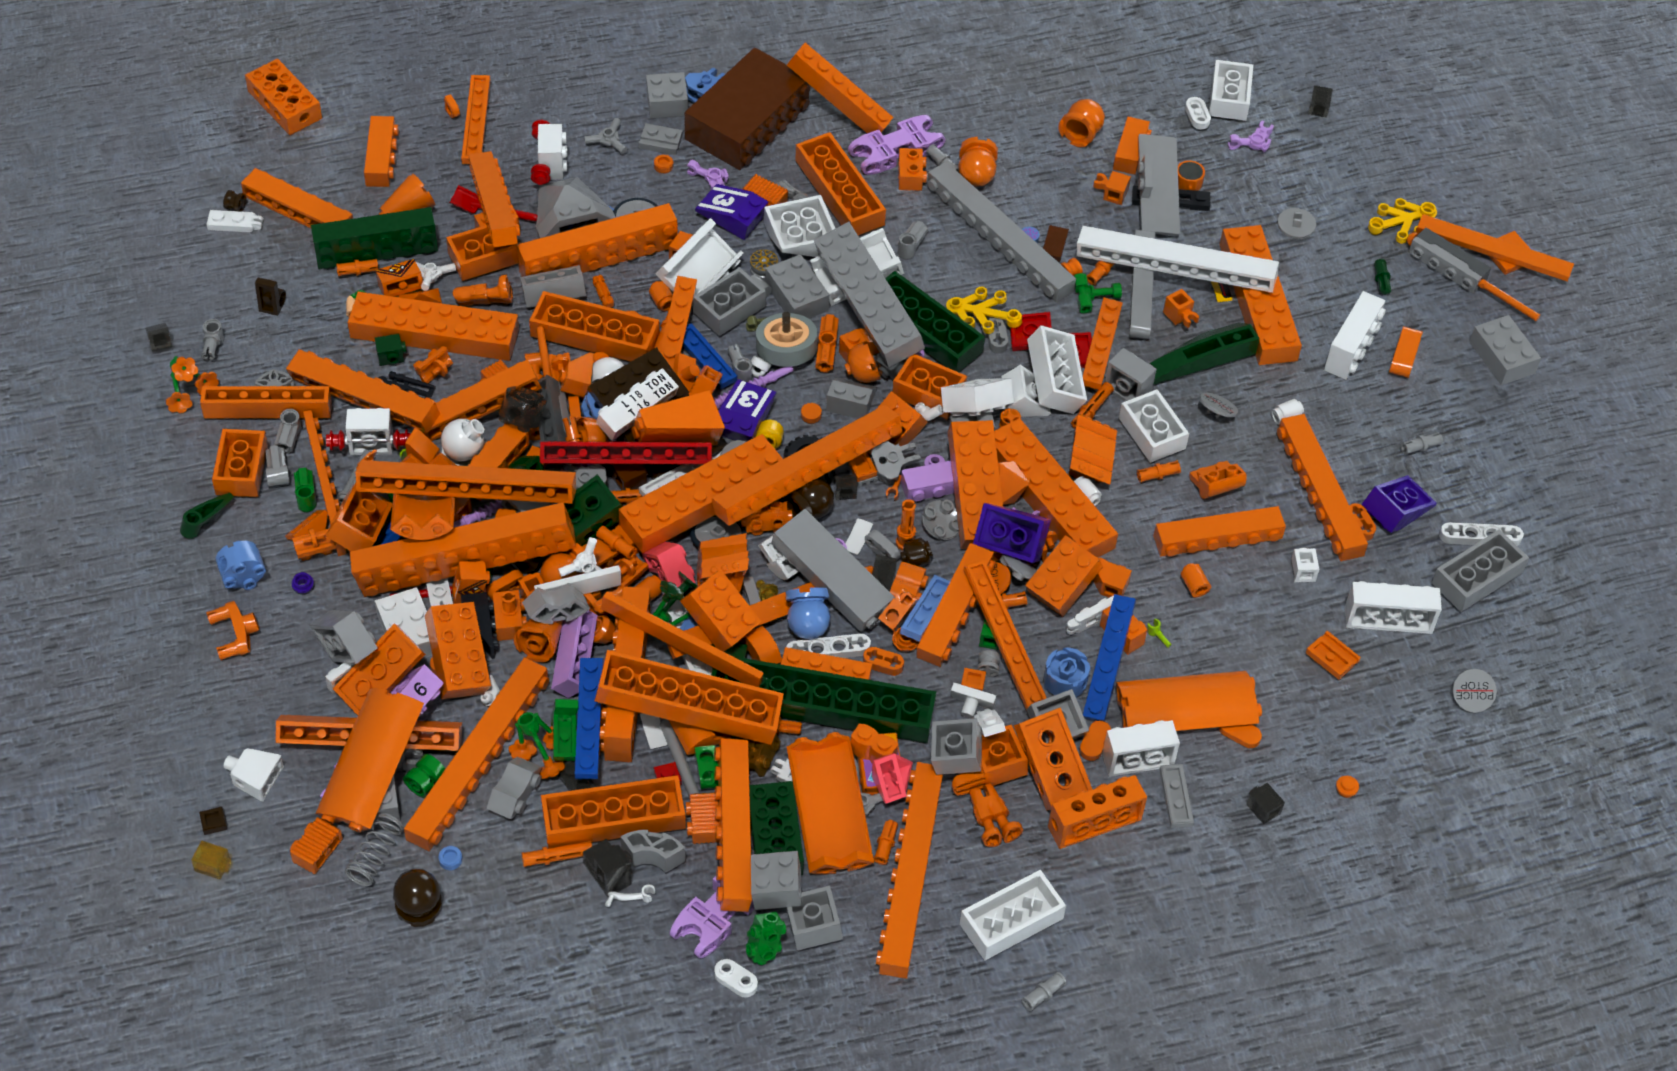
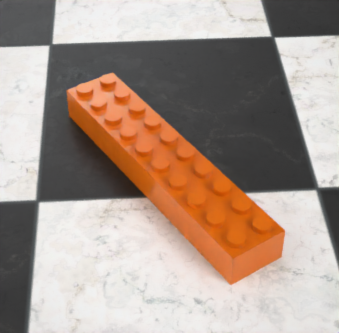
M562 502L454 527L448 533L434 539L415 540L407 538L351 551V571L363 596H375L384 592L396 591L410 586H418L423 583L453 577L456 574L459 561L485 562L486 569L539 556L543 557L552 553L565 552L576 548L573 524L565 504Z

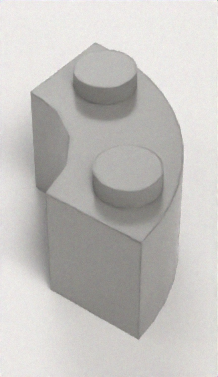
M569 583L555 590L537 588L522 602L529 618L544 624H553V621L561 620L568 622L578 618L590 609L583 593Z
M518 756L509 761L502 778L492 789L487 809L509 819H512L517 813L521 814L525 809L526 801L533 788H537L541 781L539 773L542 767Z
M637 830L620 836L621 851L633 867L641 864H652L660 867L667 873L685 862V847L669 834Z

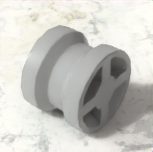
M991 650L980 652L978 658L980 663L977 670L986 671V677L997 676L999 674L998 664L1000 663L1001 656Z

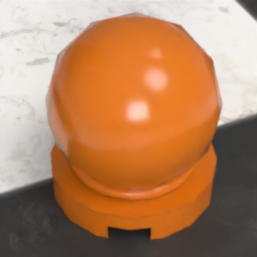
M1091 99L1078 100L1072 104L1068 113L1059 122L1058 129L1061 136L1065 135L1071 141L1069 144L1076 147H1086L1103 127L1105 120L1104 111L1099 103Z
M971 137L962 142L959 150L960 161L958 170L974 187L985 186L993 180L998 157V147L988 138L987 141L978 140V137Z
M576 543V548L566 551V554L559 552L548 557L543 562L540 576L544 583L584 574V572L575 571L561 577L558 572L559 568L573 563L576 556L585 551L582 546Z

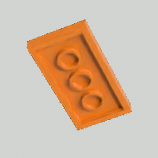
M395 623L375 643L378 649L355 664L333 688L357 715L362 708L369 689H385L390 693L426 655Z

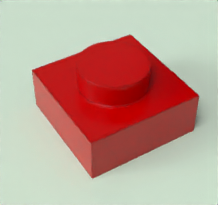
M676 762L653 767L655 778L678 775L680 785H682Z

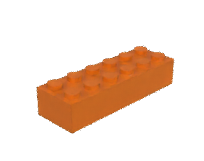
M831 132L796 144L795 161L841 225L850 222L857 235L885 226V207Z
M546 291L542 292L529 320L531 337L537 338L536 328L542 326L544 327L547 341L595 353L604 352L611 357L630 362L653 350L660 333L658 319Z
M993 420L951 422L948 429L961 549H967L969 544L974 542L983 504L988 503L1003 507Z
M678 775L541 795L548 848L590 840L591 842L618 839L624 834L637 830L659 833L686 829L685 810Z

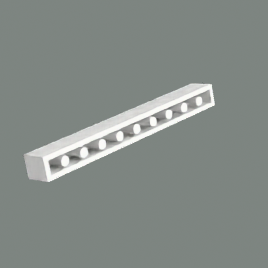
M1082 226L1077 241L1078 257L1273 293L1278 276V261L1094 227Z

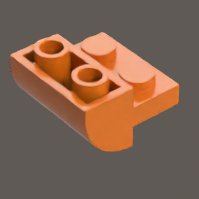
M1228 461L1218 462L1217 464L1189 472L1190 480L1199 488L1200 497L1203 499L1244 487L1247 479L1246 472L1240 466L1230 464Z
M669 720L687 755L695 754V747L720 744L721 738L731 739V735Z

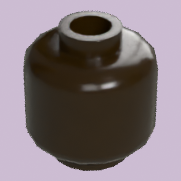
M917 538L904 543V551L900 552L903 562L919 567L929 564L931 561L930 557H933L929 542L924 541L923 538Z

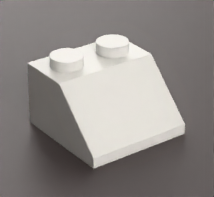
M1019 365L1001 376L1002 378L1012 379L1014 403L1007 404L1006 409L1017 410L1021 417L1049 416L1051 414L1050 408L1039 405L1034 373Z

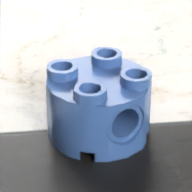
M250 541L233 542L234 546L230 548L227 545L224 546L217 553L215 559L225 588H244L245 590L255 588L256 582L266 572L256 544Z
M1069 647L1063 648L1060 651L1058 649L1053 651L1048 656L1043 678L1045 690L1053 695H1057L1072 689L1076 698L1081 695L1086 689L1090 672V663L1087 662L1085 654Z

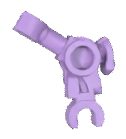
M1261 121L1255 133L1248 136V138H1239L1236 134L1230 135L1229 149L1235 150L1240 146H1249L1253 150L1266 152L1271 143L1269 136L1273 131L1274 125L1271 124L1269 128L1263 126L1264 121Z
M690 160L687 164V167H689L687 173L692 176L696 174L704 176L705 180L709 183L710 191L716 184L724 185V183H728L726 169L709 168L707 170L700 167L699 163L695 160Z

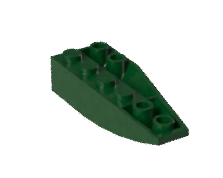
M1239 322L1204 332L1150 362L1156 368L1154 384L1255 355L1260 338L1251 324Z

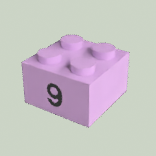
M424 664L410 671L390 693H400L423 702L424 705L419 714L421 716L427 709L425 705L428 701H433L440 694L439 688L444 682Z

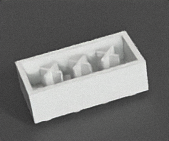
M1365 291L1362 292L1331 344L1325 371L1347 380L1350 373H1355L1359 364L1357 361L1362 360L1366 353L1365 347H1370L1374 339L1373 334H1377L1381 328L1382 322H1379V320L1383 319L1386 309H1383L1385 300Z
M1040 326L1027 339L1039 405L1074 414L1087 401L1075 336L1070 333Z
M1364 581L1353 582L1345 604L1346 628L1433 634L1442 610L1440 588L1410 586L1406 584L1367 583Z
M1038 870L962 910L960 926L985 961L1061 921L1064 918L1066 905L1043 872Z

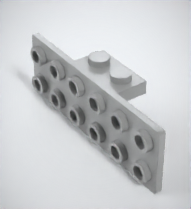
M1139 134L1137 173H1139L1138 190H1140L1141 230L1155 231V234L1179 236L1177 139L1175 137Z

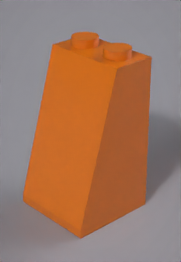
M709 390L639 409L631 430L634 439H637L638 442H712V445H717L725 426Z

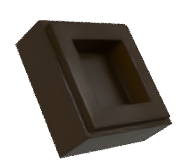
M223 807L199 812L204 835L227 830Z

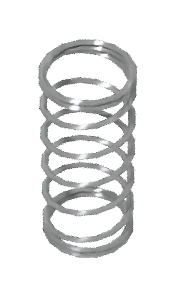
M378 814L376 817L377 822L372 824L373 831L366 834L367 841L360 844L361 852L354 854L355 862L349 863L345 869L346 875L353 882L362 886H371L373 883L371 875H377V871L373 867L356 861L357 854H363L366 859L376 865L384 864L376 855L363 852V844L368 843L371 848L382 855L390 854L384 846L370 842L368 840L369 834L374 833L377 838L388 845L396 844L390 836L375 831L374 825L378 823L383 829L394 835H401L403 832V824L392 815ZM379 817H385L394 821L401 830L393 824L381 821ZM377 834L386 836L387 838L391 839L393 843H389L383 840ZM372 844L383 848L387 853L377 850ZM365 854L375 857L381 864L371 860ZM359 864L372 869L375 872V874L368 872ZM350 870L363 874L370 882H363L357 879Z

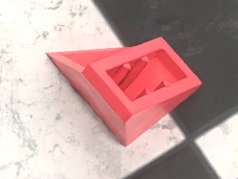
M895 753L875 759L872 764L871 777L885 804L906 797L913 764L912 761Z

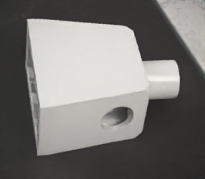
M249 748L243 751L239 759L229 755L224 762V768L231 771L230 775L233 785L262 802L284 768L281 755Z

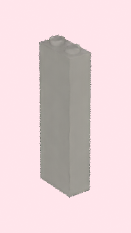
M806 509L774 532L771 543L816 588H827L829 593L828 600L860 632L866 628L871 629L878 622V617L895 598Z

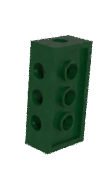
M598 474L576 490L572 504L564 503L574 527L576 543L580 546L587 544L590 537L597 538L596 533L601 526L604 525L609 529L619 521V509L622 505Z
M793 781L749 785L750 828L754 854L798 851L801 875H803L804 858Z

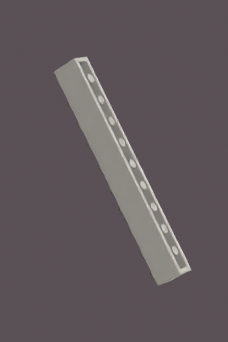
M944 162L928 172L927 185L929 189L939 195L943 202L950 205L970 226H973L982 237L986 238L995 249H998L1005 255L1008 261L1017 266L1020 272L1024 273L1035 285L1039 286L1048 297H1051L1057 303L1074 292L1076 278L950 164Z

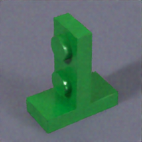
M555 699L551 714L553 760L575 761L578 700Z

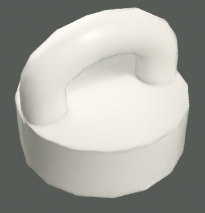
M753 356L751 359L753 376H764L769 371L770 363L758 356ZM755 366L758 367V368H760L761 371H760V372H756L755 369H754Z

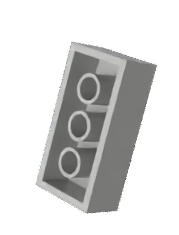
M1499 529L1437 568L1432 584L1436 588H1440V592L1460 612H1463L1522 574L1529 557Z

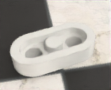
M1198 97L1189 98L1186 101L1185 110L1192 126L1197 129L1208 128L1211 116L1205 102Z
M730 959L720 960L715 965V979L720 984L741 997H751L756 993L758 980L753 973ZM729 968L730 971L725 972L722 969ZM748 980L750 983L743 984L742 981Z

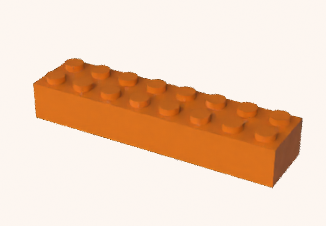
M668 203L517 244L519 272L521 277L580 265L581 271L584 273L669 250V245L678 234L677 218Z
M1261 225L1222 230L1219 244L1221 251L1273 260ZM1277 276L1273 293L1233 285L1244 322L1251 324L1260 338L1255 354L1258 365L1298 361L1302 344L1279 277Z
M357 292L348 319L350 338L375 342V337L399 334L401 342L405 341V345L409 347L438 350L445 346L450 353L511 361L519 333L518 314Z
M1020 418L994 431L998 462L1014 461L1030 483L1021 496L1034 511H1040L1039 516L1051 519L1049 529L1057 533L1059 541L1066 535L1096 557H1100L1115 549L1118 538L1117 531Z
M761 434L619 509V525L643 554L714 516L712 497L783 460V458L765 436Z
M624 586L623 595H618V597L651 614L650 588ZM615 617L616 631L613 632L614 649L611 651L645 659L648 633ZM607 704L606 707H603L602 720L604 722L603 726L600 727V751L604 752L605 761L632 763L638 712Z
M607 650L594 702L771 745L777 732L784 693Z

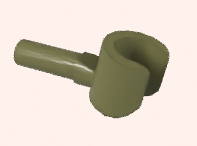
M749 316L746 323L747 331H756L758 325L766 318L757 319L755 316Z

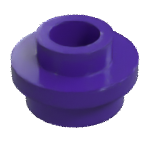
M305 572L296 574L292 580V588L297 593H307L314 586L313 578Z

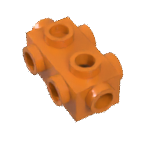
M775 501L741 519V525L746 527L747 533L751 532L753 535H761L764 531L771 530L776 532L793 518L792 510L787 509V502Z

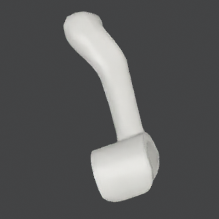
M648 884L642 888L640 893L609 892V898L605 906L610 907L613 899L620 901L643 899L644 902L649 903L652 901V897L646 893L655 894V888Z

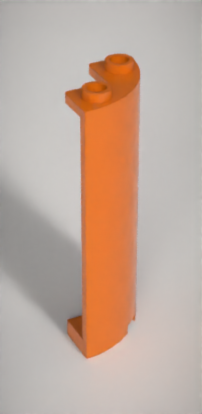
M411 453L401 461L404 463H422ZM442 453L438 454L429 463L456 465ZM393 494L390 530L400 536L415 540L434 539L448 533L454 527L455 497Z
M1246 671L1116 682L1117 704L1122 708L1123 728L1132 727L1136 724H1152L1161 720H1173L1176 731L1258 724L1259 716L1262 715L1261 704L1257 703L1254 690V677H1250Z
M369 689L315 814L321 816L322 820L331 825L343 821L349 824L348 828L356 832L371 829L422 710L423 702L400 693L391 694L385 689Z
M838 732L829 733L826 738L818 742L809 740L807 737L797 738L794 743L787 746L809 873L836 874V870L845 868L849 872L874 863L851 740L849 736L841 735Z

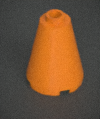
M411 174L379 208L381 213L378 215L427 207L433 208L436 204L429 191L427 192L424 189V184L415 174Z
M529 619L514 635L516 649L527 654L526 658L531 661H549L556 652L563 620L553 621V624H544Z

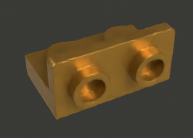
M776 734L771 745L743 738V740H748L749 768L755 769L761 777H764L776 751L779 749L781 741Z

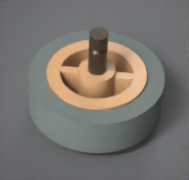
M784 312L769 316L756 329L757 353L764 361L776 366L790 367L809 361L817 351V328L810 319L799 314Z

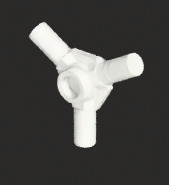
M416 262L421 271L422 279H424L421 285V289L427 291L430 284L436 282L437 278L442 274L456 271L454 263L436 266L434 263L423 265Z
M590 537L588 539L585 551L579 553L573 563L558 569L561 577L575 571L589 573L601 570L596 565L597 562L593 553L597 543L595 538Z

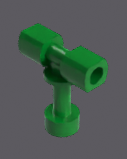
M1079 273L1074 275L1076 278L1075 292L1079 293L1077 302L1080 313L1092 312V301L1096 296L1111 295L1112 299H1121L1122 297L1120 283H1112L1110 288L1094 289L1093 285H1088L1086 274Z

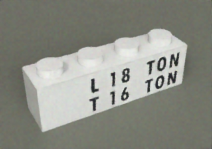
M663 368L658 372L653 371L646 377L643 383L640 384L638 382L633 385L629 393L619 395L612 405H606L598 412L599 415L596 423L613 441L633 427L639 409L667 402L676 395L679 386Z

